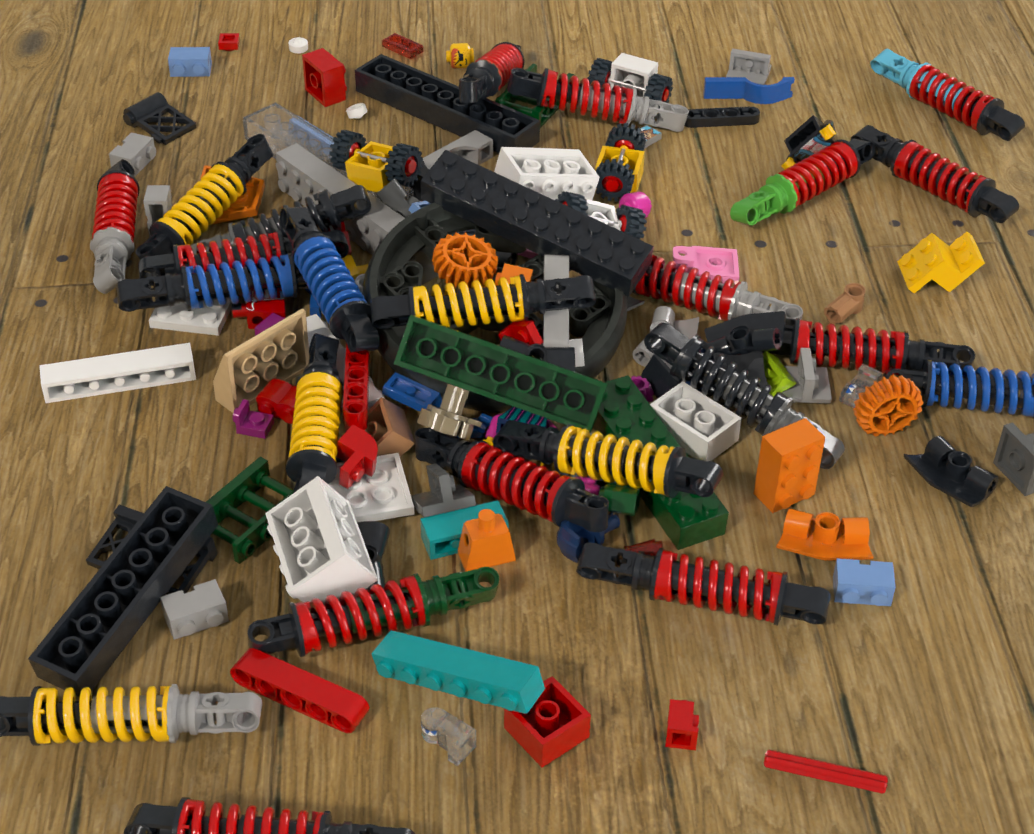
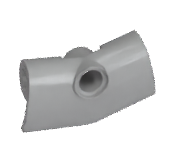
M660 306L654 311L650 332L658 324L668 323L691 339L697 334L699 317L675 321L673 309L667 306ZM643 339L632 354L634 360L639 365L646 367L654 353H651L646 348ZM664 361V362L668 365V367L671 369L672 365H670L669 363H667L666 361Z

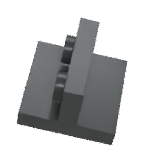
M1013 422L1003 426L993 463L1024 496H1028L1034 493V433L1024 435Z
M437 464L426 466L430 491L411 495L414 509L424 518L476 506L475 496L461 484L455 485L453 476L449 475L446 470Z

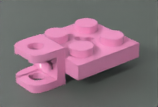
M701 246L673 247V261L676 262V269L681 264H685L688 267L687 273L692 268H698L700 277L703 272L707 271L711 274V280L716 275L722 276L723 284L729 278L733 279L734 283L735 280L739 281L737 249Z

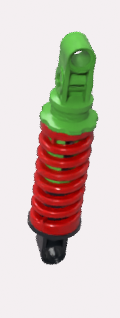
M839 139L832 142L830 146L803 159L801 162L788 167L774 176H769L766 180V185L762 186L759 191L753 192L748 197L733 204L730 211L731 219L736 222L755 225L757 222L770 217L771 214L792 212L797 206L813 199L814 196L820 195L845 179L856 176L860 171L861 164L873 158L875 154L874 143L859 139H852L849 142Z

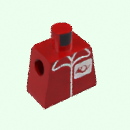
M277 288L276 299H271L268 289H264L265 298L263 301H259L256 292L252 291L251 302L232 304L233 318L247 317L249 329H255L257 325L272 313L286 318L284 298H280L279 292L282 291V288Z

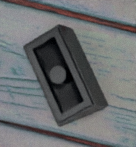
M653 354L641 377L646 378L650 382L654 395L660 398L680 384L681 380L676 376H672L668 365L656 354Z

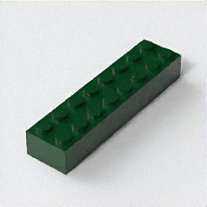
M414 315L409 317L394 364L565 425L571 424L581 429H587L590 433L592 432L608 386L606 382Z
M628 375L606 382L608 386L593 426L595 431L601 432L604 438L608 434H613L617 441L621 437H626L629 439L630 444L638 439L642 442L643 448L649 442L654 443L657 450L662 445L668 446L669 449L670 447H681ZM642 488L641 498L677 550L725 534L729 512L714 492L709 497H700L695 494L679 491L676 497L668 498L665 495L654 493V491L647 492Z

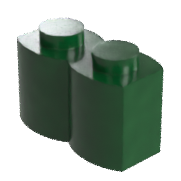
M613 482L606 484L602 489L600 488L598 496L608 499L609 512L635 516L639 509L642 488L634 489L629 485L620 486Z

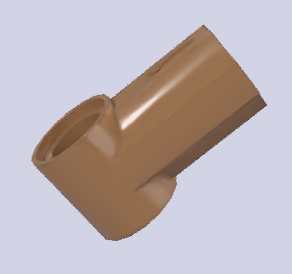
M859 283L847 284L844 293L825 307L824 315L828 321L835 325L836 323H841L851 314L861 312L866 292L865 287Z

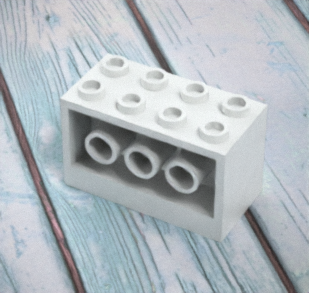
M501 147L494 171L553 200L558 199V195L562 194L563 191L583 195L585 199L592 201L600 178L579 149Z
M319 476L265 513L269 524L267 529L275 543L273 549L281 562L279 568L287 581L285 587L293 599L298 598L302 602H311L312 599L319 598L324 604L325 598L328 595H335L339 600L342 592L349 591L354 596L358 588L363 587L366 589L378 581L350 502Z

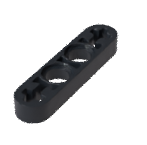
M750 106L688 109L689 113L684 126L697 128L755 125L759 122L760 110Z

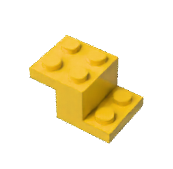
M967 231L950 246L935 234L930 233L897 261L908 290L916 293L931 279L948 292H951L985 264L973 236Z

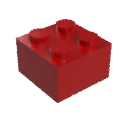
M324 48L303 54L305 90L324 107L345 101L347 86L345 84L344 74L346 69L344 64Z
M553 676L543 681L545 690L527 714L509 711L504 708L505 730L541 768L590 736L591 714Z

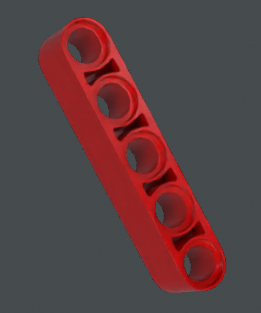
M347 343L343 397L344 427L348 430L352 425H355L365 431L368 426L370 351L350 352Z
M249 648L230 669L231 677L240 686L344 733H352L370 709L368 702L361 695L255 648Z

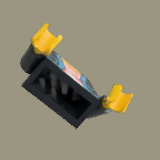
M811 116L784 140L790 154L781 167L786 170L788 167L796 164L797 161L808 158L836 141L834 138L836 134L834 122L826 120L823 123L816 116Z

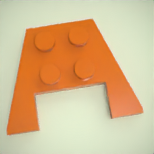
M204 165L201 178L209 172L211 166ZM251 177V180L245 184L246 193L239 198L237 197L234 203H230V207L223 211L219 218H216L214 224L257 216L265 189L264 180Z

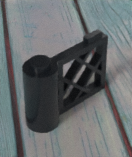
M159 92L133 104L123 112V120L127 125L133 128L139 126L159 144L163 143L166 145L196 128V122L169 105L166 98ZM170 113L171 115H173V117H165L162 115ZM158 122V125H148L147 123ZM161 123H173V126H163ZM176 123H182V124H186V125H185V126H176ZM160 132H172V133L169 134V135H167V136H164V135L161 134Z

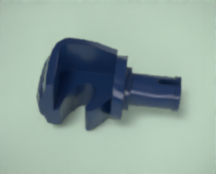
M613 512L608 513V528L602 532H590L581 526L564 520L557 531V545L565 557L578 563L583 545L585 543L602 545L605 539L604 534L619 528L620 520L616 514L613 515Z

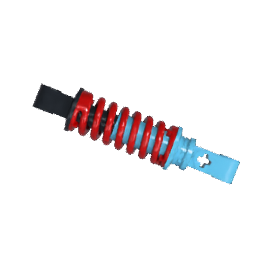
M884 49L870 62L871 68L875 73L898 83L902 88L906 89L910 98L930 105L941 113H946L958 122H963L966 126L972 127L981 135H987L991 132L1005 141H1010L1025 127L1022 117L1004 109L1003 100L988 94L984 95L981 90L975 91L973 86H967L965 82H958L957 78L950 77L944 72L941 73L939 69L933 67L928 62L919 65L917 62L910 61L890 49Z

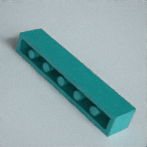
M392 630L371 653L379 675L385 678H392L408 684L430 688L434 691H441L457 697L479 701L483 704L502 707L509 711L527 714L545 690L538 666Z

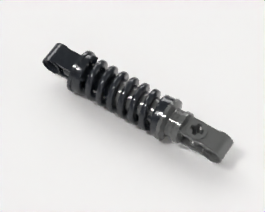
M361 185L352 186L349 189L332 195L328 189H324V191L313 195L314 200H318L319 203L316 205L311 197L305 198L309 215L315 222L317 229H320L322 232L342 230L341 222L365 215L371 209L367 190ZM294 201V207H302L299 201ZM283 205L282 208H288V205ZM272 209L270 211V218H266V215L261 213L259 214V222L255 223L254 218L249 217L247 219L248 226H246L244 220L230 223L228 225L229 232L223 235L221 233L216 234L215 237L204 239L198 243H203L204 246H207L206 252H209L210 241H216L220 250L223 239H228L230 244L233 245L234 239L237 237L242 239L243 244L246 243V238L251 235L258 242L260 234H266L268 237V234L278 230L282 232L284 237L287 238L288 236L280 225L277 210ZM197 243L191 245L194 254H196Z
M660 323L645 336L644 344L646 348L672 365L670 370L672 376H676L683 382L691 380L692 388H702L703 395L707 397L713 395V400L719 404L725 402V408L731 412L736 410V415L741 417V420L747 418V425L750 428L756 427L755 431L762 436L806 418L804 417L805 414L802 412L797 413V411L791 408L793 402L791 397H787L781 392H777L773 397L769 394L772 389L771 385L766 384L763 389L757 386L760 383L758 376H755L750 381L747 379L749 370L743 369L740 374L736 372L737 362L732 361L727 369L722 367L727 359L725 354H720L716 361H713L711 358L716 351L715 347L710 346L704 354L701 353V348L705 349L708 343L701 339V336L698 334L689 339L670 324ZM807 419L825 436L820 468L830 469L845 451L844 444L840 439L822 429L817 423Z

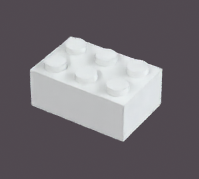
M683 381L650 404L678 444L685 449L687 454L695 459L712 461L739 440L742 418Z

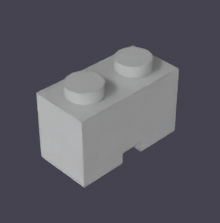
M131 132L123 140L122 146L118 145L109 153L111 167L121 159H124L133 167L135 177L154 159L156 148L152 137Z
M147 185L143 202L148 219L149 238L151 237L150 226L160 218H163L164 214L171 210L173 206L170 185Z
M216 579L193 586L194 591L185 594L183 590L160 597L163 615L174 640L229 622L226 601Z

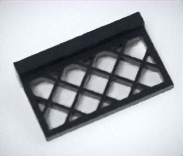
M119 504L113 512L115 520L86 559L87 564L100 569L106 562L98 560L100 555L110 550L114 552L123 540L114 541L113 537L116 532L122 529L129 533L144 513ZM212 537L207 539L195 555L199 557L197 562L187 566L180 575L184 577V581L179 589L171 587L166 593L167 595L183 590L184 594L187 593L207 561L213 562L218 552Z

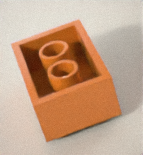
M806 418L762 436L753 494L772 513L786 509L799 501L809 499L815 495L825 436Z

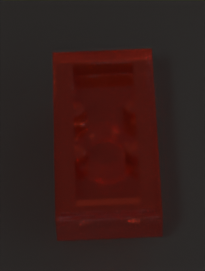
M396 33L382 40V47L409 59L424 52L423 45Z

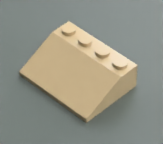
M300 309L223 355L213 380L215 399L218 403L233 413L243 399L249 400V405L256 402L257 395L272 379L288 382L303 373L309 363L306 311Z

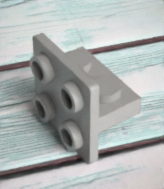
M732 49L726 77H746L753 83L765 85L772 66L770 64L771 55Z
M800 348L798 366H784L796 381V384L781 393L793 399L792 403H831L832 396L827 368L816 367V358H812L810 348Z

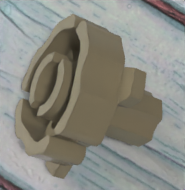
M447 384L440 408L428 404L427 409L421 408L417 421L418 424L432 428L435 431L454 437L458 435V437L470 440L474 425L478 427L482 425L480 421L462 416L469 391Z

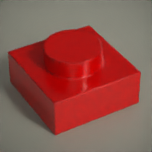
M220 33L218 41L219 50H238L240 43L239 33Z

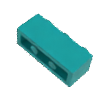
M499 501L420 518L421 539L430 560L458 554L463 524L468 520L477 519L479 512L483 509H490L495 514H501L509 529V522Z

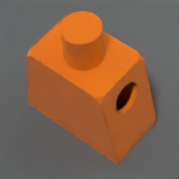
M483 509L479 512L477 519L468 520L463 524L458 555L465 572L481 567H492L516 561L511 535L501 514H495L490 509Z

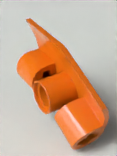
M789 508L784 522L783 534L776 545L778 549L827 561L836 560L837 558L853 560H872L874 558L868 544L870 535L868 518L850 517L841 518L840 521L838 516L830 512L820 513L816 518H813V514Z

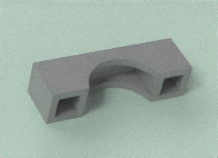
M474 130L423 158V161L430 170L441 154L448 150L480 165L493 158V139Z

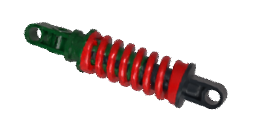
M481 567L471 571L453 573L441 578L436 575L432 576L430 580L422 581L418 573H415L411 576L403 577L399 585L393 580L387 581L384 589L381 585L374 584L369 592L363 587L358 588L354 596L349 591H344L341 593L339 600L335 595H328L325 598L324 604L319 598H314L311 602L288 603V614L257 620L249 626L248 646L267 654L296 648L299 656L304 657L313 651L312 648L316 652L322 650L320 637L324 636L327 637L329 647L335 648L337 646L336 634L341 632L344 643L351 644V633H358L359 639L363 641L368 637V630L373 629L374 635L380 637L382 635V627L388 626L389 632L390 630L397 632V623L401 622L406 630L411 629L412 624L413 627L418 625L423 627L429 626L430 616L446 615L449 610L463 609L470 605L489 602L494 599L499 584V574L491 567ZM488 582L491 586L483 587L479 583ZM258 635H266L268 637L265 641H257L254 638Z

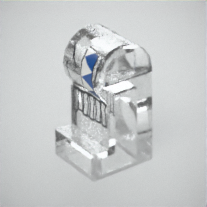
M862 364L858 369L857 375L842 389L839 402L854 409V401L859 399L858 394L866 391L865 386L870 387L874 384V381H881L882 372Z
M429 708L421 715L423 739L428 743L438 744L448 751V761L458 766L475 749L476 729L440 708Z

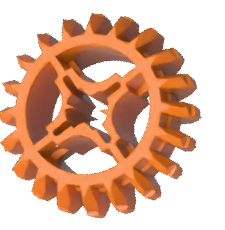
M455 232L453 236L447 234L446 238H441L438 244H436L432 265L434 266V272L439 274V279H445L446 284H454L455 288L463 281L466 282L468 287H471L474 280H478L481 286L484 287L485 281L492 279L496 274L498 256H496V250L491 248V243H485L484 238L478 239L475 234L469 236L466 232L463 235Z
M891 375L889 379L883 376L881 381H874V384L870 387L865 386L866 391L858 394L859 399L854 401L855 408L853 409L857 423L867 434L872 433L875 437L880 434L886 436L888 433L894 435L898 430L903 432L905 426H911V421L918 419L917 414L922 411L923 401L921 392L913 381L909 378H904L903 375L899 377Z

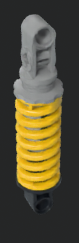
M172 684V686H160V695H157V688L155 686L148 687L146 695H141L140 688L134 686L130 690V696H125L124 689L121 686L114 689L113 696H108L106 687H100L97 691V696H94L93 699L91 689L84 687L80 692L79 701H76L75 690L72 687H68L64 691L63 701L59 702V694L56 688L35 686L30 697L0 696V737L29 736L33 746H40L41 744L51 743V738L58 744L66 742L68 738L73 743H80L84 738L90 743H96L101 737L107 743L114 742L117 737L126 743L130 742L134 736L140 742H146L152 736L157 742L176 743L179 734L182 732H189L191 735L207 732L213 734L222 732L249 733L256 730L259 726L262 700L253 692L199 694L198 691H192L190 695L180 694L178 685Z

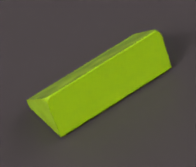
M767 351L762 354L767 383L772 387L770 395L774 397L777 392H783L796 384V381L776 356Z

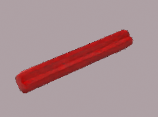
M770 749L765 753L764 766L766 768L881 794L885 793L887 789L888 777L886 775Z

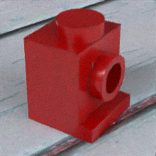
M670 699L665 747L696 751L699 715L693 714L694 702Z

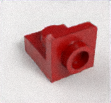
M515 321L498 334L501 340L504 335L531 345L543 343L533 321Z

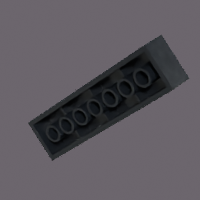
M166 486L30 655L28 660L36 676L63 690L72 687L78 697H80V692L84 687H89L92 691L161 601L160 597L166 595L217 528L218 522L213 505Z

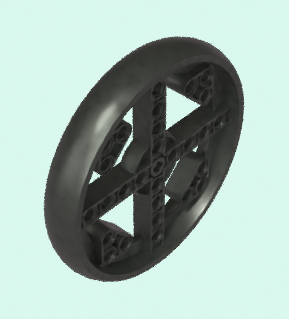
M432 203L403 219L380 242L368 264L362 294L370 305L371 299L375 297L407 295L410 285H413V287L422 286L423 267L420 263L411 260L421 250L432 260L436 244H438L441 238H446L447 234L450 235L455 232L475 229L476 238H484V242L491 243V248L497 252L518 254L525 252L527 249L444 210L439 204ZM537 255L520 265V267L533 269L532 281L535 282L536 279L544 280L543 256ZM497 267L496 274H495L494 277L492 278V280L494 281V283H495V279H496L497 272L502 273V270H503L502 267ZM593 280L596 303L589 308L569 309V333L576 337L583 336L585 366L575 367V372L595 378L610 362L623 336L627 320V296L616 288H608ZM532 312L529 315L528 321L534 322L543 340V321ZM504 315L502 323H497L495 316H492L490 324L485 325L482 319L478 318L477 325L471 326L468 319H465L463 327H457L454 317H451L450 328L469 334L478 327L488 331H502L513 322L510 321L508 315ZM438 318V324L442 325L440 318ZM406 326L390 327L387 329L375 328L379 334V347L377 350L388 365L396 373L439 392L443 399L448 383L394 364ZM533 355L535 358L540 359L539 356ZM469 391L464 405L466 409L486 412H506L513 407Z

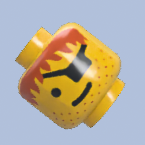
M453 43L450 46V50H446V62H450L451 67L454 69L467 68L469 64L474 62V50L470 48L468 43Z

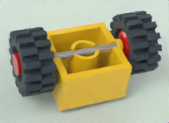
M621 123L617 125V128L614 126L609 132L606 145L602 146L595 171L600 178L595 191L597 194L602 193L601 198L603 199L607 196L608 201H611L612 198L615 201H619V198L623 195L638 191L643 175L646 139H644V133L640 134L641 129L639 127L636 130L634 129V124L631 127H628V123H624L623 127Z
M341 130V133L338 132L336 134L337 138H333L334 144L330 145L332 151L329 152V155L332 156L330 158V162L333 163L332 166L336 167V169L347 171L349 180L357 185L364 186L369 191H380L394 178L400 185L410 187V185H414V181L417 182V175H421L419 170L423 168V164H421L423 161V157H421L422 152L415 146L398 143L396 146H389L372 141L367 144L365 143L366 138L363 137L364 135L348 130Z

